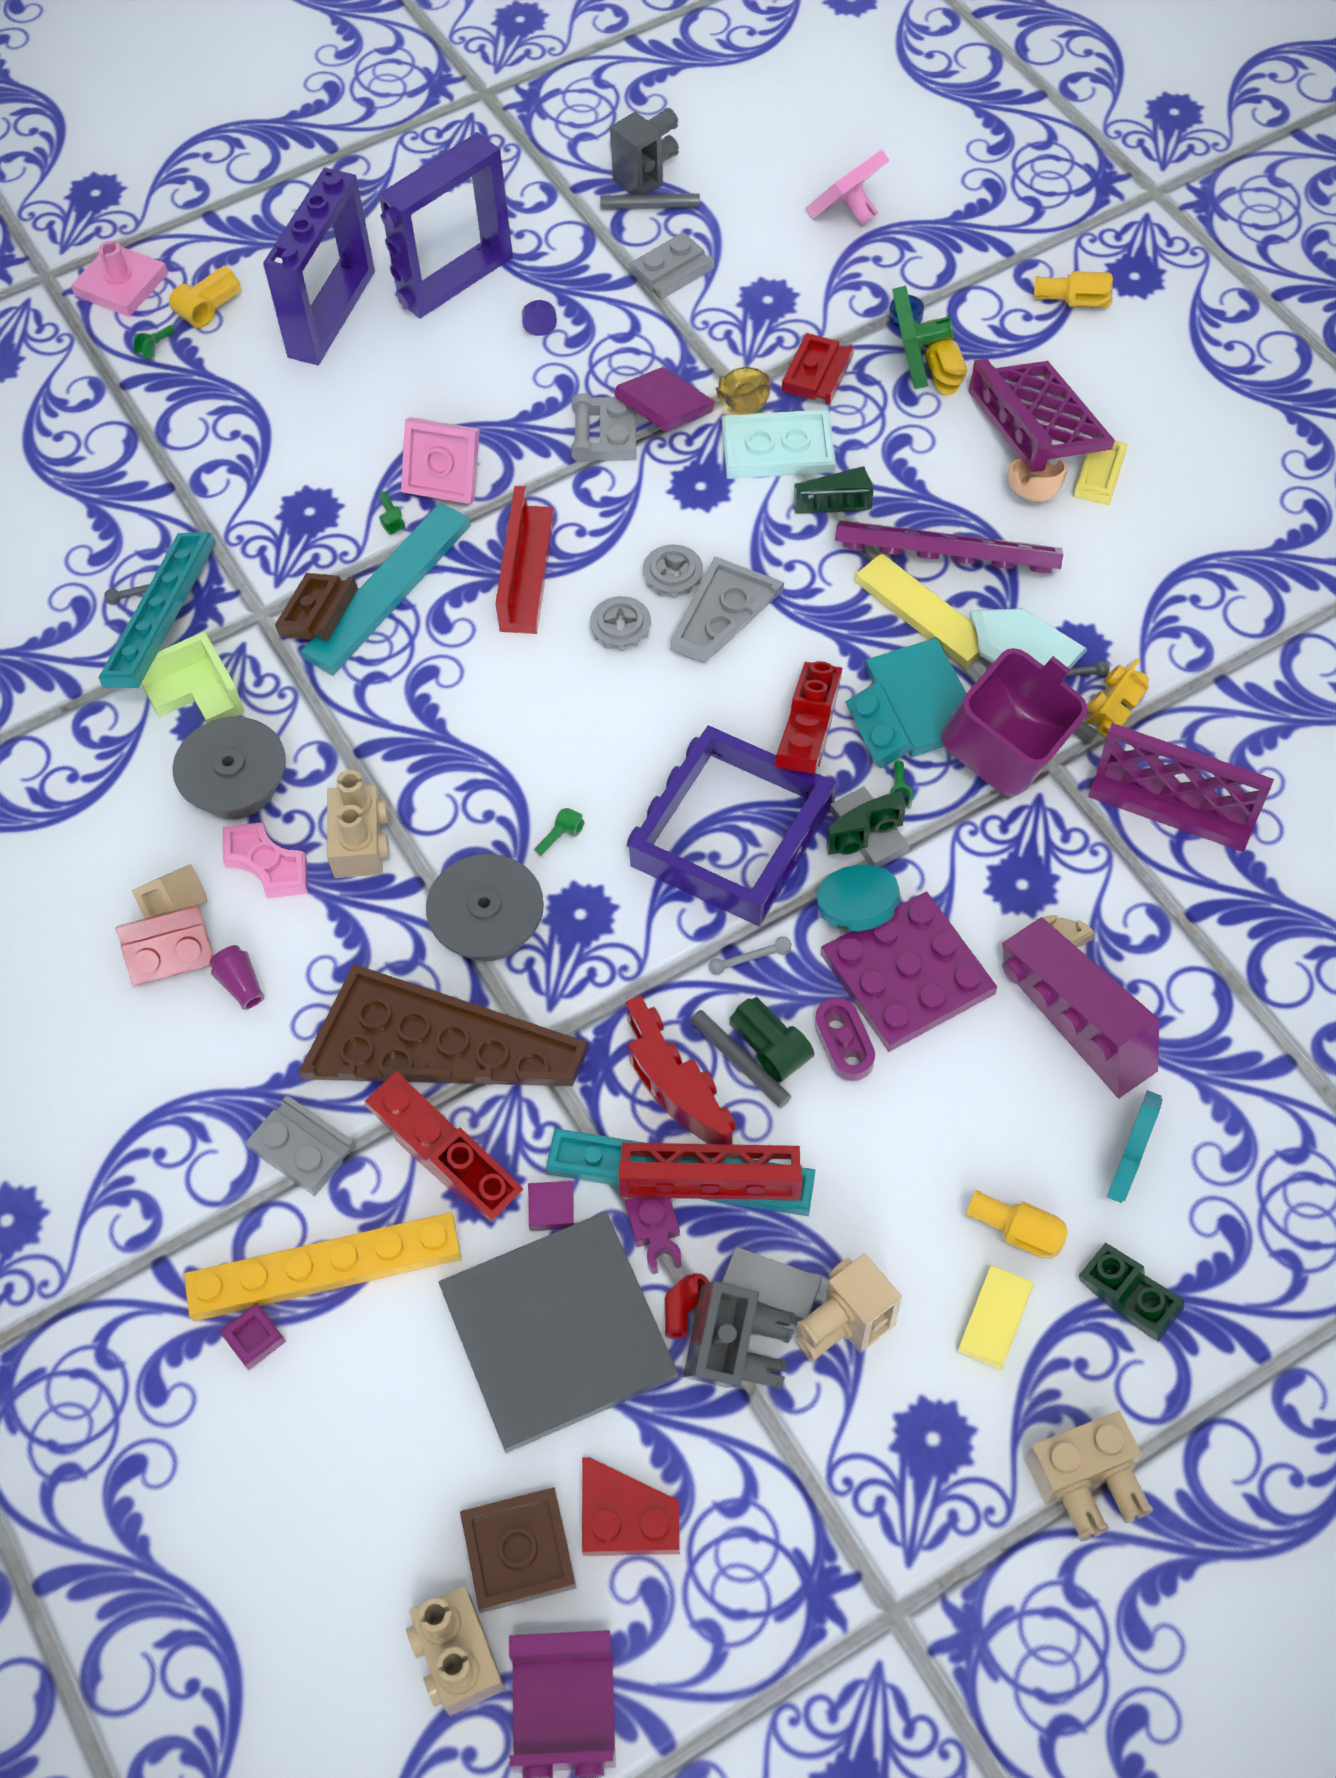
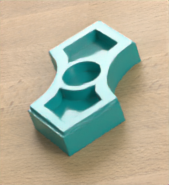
M1147 1090L1111 1182L1107 1198L1119 1203L1126 1200L1163 1102L1161 1095Z

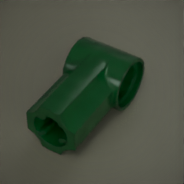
M758 997L746 999L737 1006L735 1012L729 1017V1025L754 1049L763 1069L778 1083H782L815 1055L812 1045L804 1034L794 1026L787 1028Z

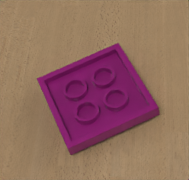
M927 891L897 906L894 909L895 914L892 918L882 925L860 932L850 931L821 946L820 955L888 1052L995 995L997 990L995 982Z

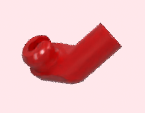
M701 1273L687 1275L666 1293L664 1308L665 1336L667 1338L683 1339L688 1336V1313L698 1306L702 1285L709 1283L705 1275Z

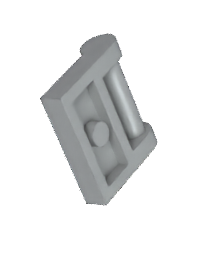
M586 393L574 395L572 398V411L575 413V441L571 446L572 458L580 462L637 460L636 411L616 397L592 398ZM600 415V443H591L589 441V416Z

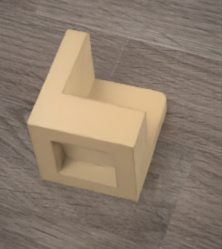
M191 864L131 890L144 918L207 902V896Z

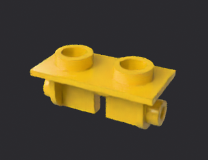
M1138 658L1125 667L1120 664L1117 665L1104 680V683L1108 685L1104 692H1098L1087 704L1089 713L1083 722L1086 724L1094 722L1098 726L1099 733L1107 737L1112 723L1123 726L1132 713L1121 702L1132 710L1149 688L1148 676L1143 672H1136L1134 670L1140 661Z

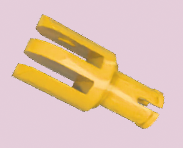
M1072 271L1071 275H1068L1067 278L1036 276L1034 299L1065 300L1069 307L1107 308L1112 303L1113 277L1109 272Z
M946 339L928 344L925 359L936 388L941 394L946 396L952 395L960 388V383L963 382L968 372L958 343L954 340Z
M977 1189L965 1215L1003 1231L1002 1236L1006 1237V1243L1041 1258L1051 1259L1059 1255L1067 1238L1066 1224L1056 1215L1024 1201H1021L1020 1205L1015 1203L1013 1207L983 1194Z

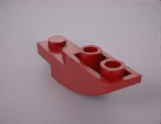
M824 661L804 662L792 698L791 712L777 751L775 767L811 774L816 773L817 766L820 767L827 742L843 668L832 666Z
M641 995L625 1001L627 1021L637 1039L628 1043L629 1062L645 1088L675 1121L705 1143L732 1144L736 1124L729 1109L726 1106L719 1107L714 1097L717 1094V1089L710 1073L707 1070L701 1072L694 1058L682 1063L675 1044L672 1041L666 1043L661 1034L664 1026L655 1007L648 1009Z
M397 1071L365 1100V1106L396 1136L395 1140L448 1189L492 1222L523 1191L524 1188L461 1127L456 1129Z

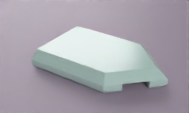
M1023 608L970 610L969 613L972 626L975 627L977 632V645L980 656L991 663L1005 650L1016 648L1028 653L1043 666L1054 656L1071 669L1087 650L1083 645Z

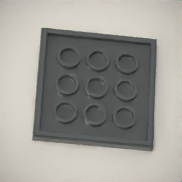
M607 1211L438 1281L505 1454L679 1378L677 1368Z

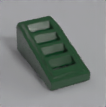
M864 466L794 484L793 510L795 514L872 509L874 487Z

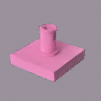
M880 150L835 182L805 209L811 218L814 219L839 200H845L859 220L860 225H863L879 212L861 187L867 179L890 160L884 151Z
M111 240L103 242L99 246V255L72 283L71 287L74 296L130 317L168 275V270L165 263L121 247L118 242L115 244Z
M413 417L407 418L404 426L401 492L466 504L473 503L475 501L480 429Z

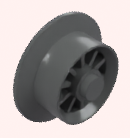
M245 717L221 718L197 728L181 743L173 761V779L179 793L193 806L222 818H244L260 811L272 799L285 771L286 755L280 738L267 725Z
M496 854L469 856L453 863L442 871L433 882L426 900L427 921L436 939L450 951L477 961H496L517 951L536 931L544 909L543 893L534 874L520 862Z

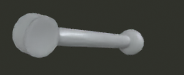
M779 937L774 945L723 961L713 959L709 963V971L714 975H720L725 968L776 952L780 955H786L791 951L792 943L787 937Z

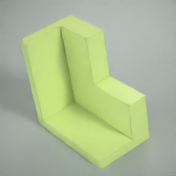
M205 631L158 651L141 683L158 717L194 701L206 723L221 718L237 717L245 713L236 686Z

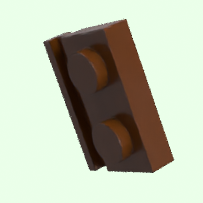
M306 573L275 623L279 636L310 640L318 636L322 638V641H328L359 589L354 577H349L345 581L335 575Z

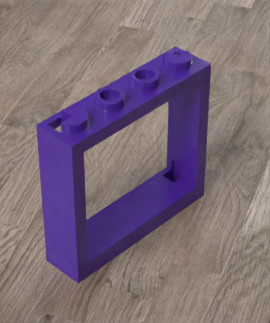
M476 132L379 193L382 211L380 217L384 223L387 237L385 244L390 253L392 264L390 271L396 286L395 296L398 298V302L402 304L404 310L411 311L419 319L513 258L501 150L479 132ZM472 177L481 243L422 280L411 215Z
M324 167L263 262L287 358L319 366L375 273L357 176L355 174ZM333 225L340 259L310 306L303 270ZM276 258H282V263L275 262Z
M707 725L699 738L694 737L691 740L686 751V759L680 767L675 766L670 772L666 783L667 788L661 797L655 796L647 810V818L642 826H636L629 835L627 847H629L630 866L760 927L830 812V804L835 802L836 782L817 773L811 774L775 767V754ZM711 756L807 799L752 890L654 845Z

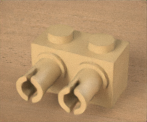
M355 770L344 771L337 777V788H327V858L334 878L381 875L383 874V859L389 858L390 855L388 835L382 834V824L389 823L387 800H380L376 784L363 785L362 775Z
M865 1253L855 1261H852L850 1258L843 1260L830 1272L826 1302L805 1319L797 1322V1328L801 1335H798L795 1341L803 1354L811 1362H815L820 1355L842 1338L849 1340L858 1352L862 1353L896 1325L902 1295Z
M1120 1410L1032 1445L1025 1458L1027 1467L1045 1505L1055 1501H1063L1079 1535L1080 1542L1091 1539L1090 1535L1092 1534L1096 1537L1109 1529L1089 1490L1094 1485L1107 1483L1123 1516L1124 1523L1133 1522L1135 1520L1134 1517L1137 1516L1140 1519L1153 1511L1133 1472L1142 1454Z
M465 1585L438 1598H430L423 1602L422 1605L409 1610L414 1625L407 1628L406 1633L416 1658L425 1655L431 1674L423 1677L434 1707L442 1704L445 1711L451 1716L506 1690L472 1598Z

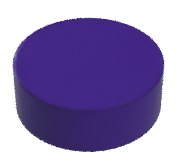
M534 300L526 304L522 310L524 329L529 334L535 336L551 333L557 324L554 306L544 300Z

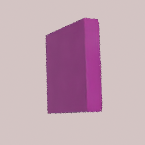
M665 367L658 368L617 385L614 394L618 400L665 432L711 413L715 404L714 400Z

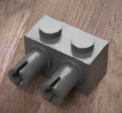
M665 108L649 120H646L635 111L610 126L613 181L631 195H647L663 185V162L679 154V145L673 136L667 135L662 139L663 135L679 126L677 124L679 122L677 115L671 108Z
M718 1281L703 1284L683 1378L725 1388L740 1387L741 1381L745 1380L770 1386L777 1390L781 1389L785 1376L768 1373L766 1370L780 1373V1371L786 1372V1360L748 1352L751 1333L789 1343L794 1329L777 1326L776 1324L784 1326L795 1325V1313L758 1306V1291Z

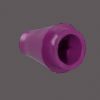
M232 945L220 950L210 959L211 975L237 1000L243 1010L253 1008L262 1002L265 996L260 989L247 951H242L238 945Z

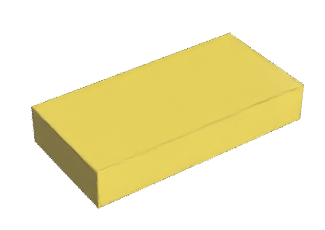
M1115 441L1112 450L1087 453L1073 497L1110 505L1128 444Z
M991 1265L958 1352L1002 1370L1034 1282Z

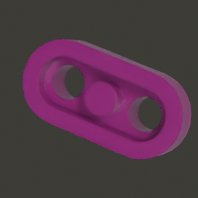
M831 998L821 1003L815 1015V1029L833 1070L841 1078L850 1081H857L867 1077L874 1067L875 1049L855 1006L842 998ZM832 1021H839L844 1026L835 1029L832 1028L829 1025V1023ZM849 1057H855L860 1061V1063L857 1065H850L845 1061V1059Z

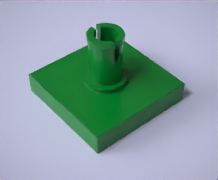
M905 285L894 288L892 291L914 389L928 386L921 352L924 349V345L950 338L954 339L955 336L950 315L918 324V321H914Z

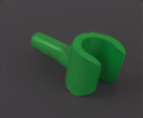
M169 325L152 334H135L133 354L142 353V357L145 359L153 358L155 344L175 333L174 327Z
M382 491L379 497L386 512L379 516V520L387 534L392 535L403 529L405 523L401 519V509L392 504L386 491Z
M896 761L894 763L895 783L890 793L902 791L904 798L908 802L907 809H910L914 796L913 790L905 783L904 763Z
M569 808L561 809L556 817L555 826L534 848V851L539 856H542L564 832L575 837L578 836L585 824V821L581 819L582 814Z

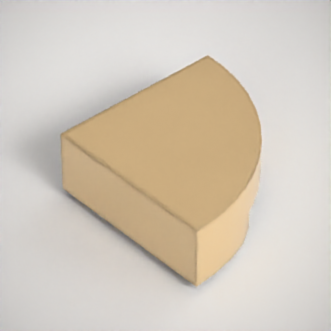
M1057 915L1043 917L1077 948L1092 941L1095 932L1082 921L1078 920L1075 922L1069 919L1057 918Z

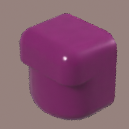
M1016 648L1007 649L999 655L965 694L944 724L940 736L941 742L948 753L996 791L1006 796H1017L1032 784L1085 719L1088 713L1087 704L1078 692L1063 681L1071 669L1054 656L1043 666L1023 650Z

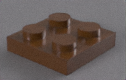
M555 1487L460 1511L480 1613L577 1588Z

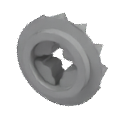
M675 544L661 546L653 550L646 557L643 564V576L646 579L647 586L656 588L659 595L664 592H671L675 597L680 591L690 593L692 586L700 584L703 572L702 561L698 554L688 547ZM666 566L673 571L679 570L680 577L672 573L667 574Z
M624 596L604 600L596 606L590 618V627L595 640H601L606 648L615 645L621 650L630 644L637 647L640 639L648 637L651 625V616L646 606L634 598ZM619 615H622V619L625 621V629L623 631H619L616 626Z

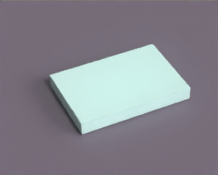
M829 409L722 416L727 479L835 472L836 463Z

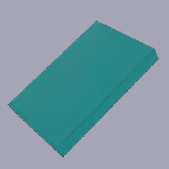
M937 637L866 659L865 669L872 683L875 684L879 681L885 688L915 749L908 752L910 758L942 748L943 745L940 737L942 728L965 696L966 691Z

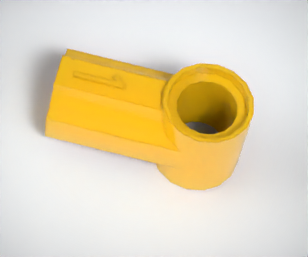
M224 265L193 287L189 284L178 285L170 294L169 307L195 328H203L211 322L214 317L215 308L242 291L240 282L232 270Z

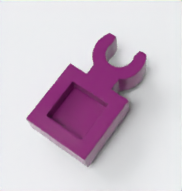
M635 1197L624 1200L636 1247L650 1244L647 1251V1265L653 1275L658 1273L656 1259L661 1254L670 1255L673 1258L675 1268L681 1267V1251L676 1243L669 1240L670 1238L680 1236V1229L671 1198Z

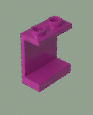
M610 1630L509 1635V1658L513 1663V1755H509L510 1768L514 1773L522 1772V1778H553V1771L574 1770V1778L604 1777L605 1768L616 1767L613 1650Z

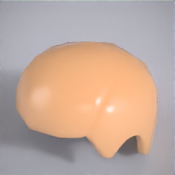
M1021 458L1015 459L1008 468L1007 482L1013 492L1024 500L1037 503L1048 501L1054 498L1061 490L1067 474V466L1063 459L1059 460L1056 465L1051 464L1047 460L1044 471L1031 472Z

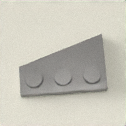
M714 556L671 639L670 650L706 663L783 592L784 582Z

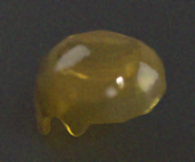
M744 366L733 369L726 376H720L718 387L715 390L720 403L730 413L738 415L754 414L766 404L770 396L771 384L766 372Z

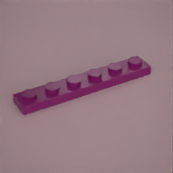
M839 520L836 526L835 541L843 542V547L848 549L863 550L865 545L880 546V552L887 554H902V549L917 551L918 557L926 559H939L940 554L955 556L954 561L959 563L976 564L977 559L991 560L992 566L1005 569L1014 568V564L1030 565L1029 570L1037 573H1052V568L1061 569L1063 560V548L844 520Z

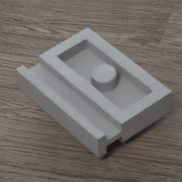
M682 232L630 263L631 274L650 291L655 290L658 293V298L662 300L713 270L714 258L712 256L707 257L705 250Z
M286 1095L283 1099L284 1103L277 1111L273 1110L245 1143L250 1151L310 1194L316 1196L343 1164L342 1160L349 1152L352 1153L356 1146L353 1140Z

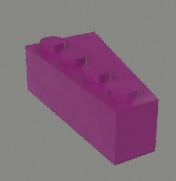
M1043 917L1002 942V968L1008 979L1024 991L1118 1099L1158 1072L1160 1019Z

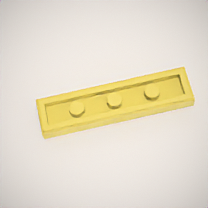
M884 554L878 555L856 573L855 583L928 640L937 637L944 652L967 669L981 657L977 645V632L975 627L972 626V622Z

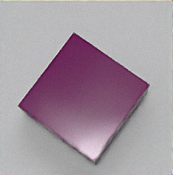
M573 1181L528 1183L530 1231L565 1229L575 1225Z
M258 1303L220 1331L222 1337L248 1371L286 1342Z

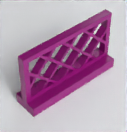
M988 359L974 361L968 392L1031 472L1044 471L1048 459L1113 449L1114 438L1049 361L995 368ZM1044 375L1047 380L1040 379L1034 376ZM1005 380H1008V381H1011V382H1015V383H1017V384H1016V385H1013V384L1007 383ZM1023 386H1027V387H1031V388L1040 390V393H1039V392H1036V391H1032V390L1026 389V388H1023ZM1047 393H1050V394H1053V395L1062 397L1064 400H1061V399H1058V398H1055V397H1051V396H1048V395H1046V394H1047ZM1020 399L1032 402L1033 404L1023 403ZM1039 405L1057 410V412L1039 408ZM1063 413L1079 417L1080 420L1065 416ZM1037 419L1048 422L1049 425L1039 423ZM1057 425V426H1060V427H1064V428L1073 430L1074 432H1073V433H1070V432H1067V431H1064V430L1055 428V426ZM1080 433L1095 437V439L1080 436ZM1052 439L1063 442V444L1053 445Z
M1112 723L1088 797L1244 852L1274 779ZM1117 741L1131 745L1134 749L1125 751ZM1159 756L1172 759L1174 763L1165 765L1159 759ZM1145 760L1151 768L1141 769L1135 761ZM1203 770L1212 773L1215 777L1205 779L1199 771ZM1184 773L1190 781L1180 783L1174 775ZM1244 784L1258 789V791L1245 793L1239 785ZM1225 788L1230 795L1220 797L1214 789Z

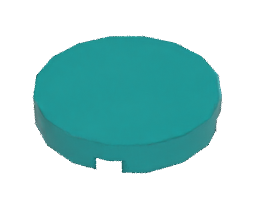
M864 864L844 867L830 874L820 884L816 895L820 915L830 926L838 928V925L848 926V931L858 932L876 928L889 921L895 914L894 909L897 905H900L901 901L896 877L884 868Z

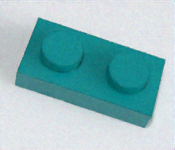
M879 681L845 701L875 763L880 768L885 767L915 749L885 688Z

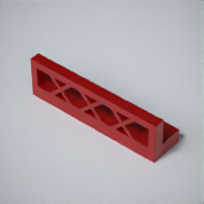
M514 486L495 606L500 632L537 634L555 516L554 507L528 506L526 486Z
M622 1142L621 1162H619L620 1197L800 1201L802 1185L800 1146ZM631 1156L651 1157L655 1162H631ZM683 1157L695 1158L699 1163L677 1162ZM727 1158H739L744 1164L721 1163ZM771 1159H791V1165H767V1163Z

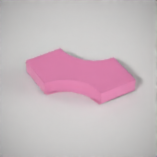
M263 822L223 827V862L226 868L243 869L254 874L262 882L267 898L308 894L307 858L305 852L287 850L274 844L266 835Z

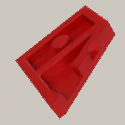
M582 1457L583 1556L680 1554L679 1500L590 1457Z

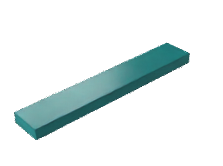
M440 502L360 587L329 640L322 641L321 637L315 636L301 651L303 659L334 676L471 526L470 518Z
M212 532L177 534L98 677L103 688L140 687L216 543Z
M554 1128L546 1164V1174L619 1186V1162H621L622 1142H645ZM631 1156V1162H655L651 1157ZM683 1157L677 1163L699 1162L695 1158ZM727 1158L721 1164L744 1163L739 1158ZM772 1162L767 1163V1165H785ZM802 1167L800 1201L702 1200L809 1217L816 1169Z

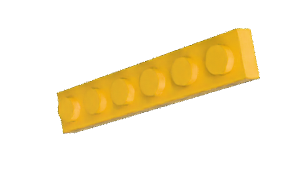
M449 1212L184 1273L189 1317L195 1322L247 1310L256 1303L259 1306H264L462 1260L453 1213Z

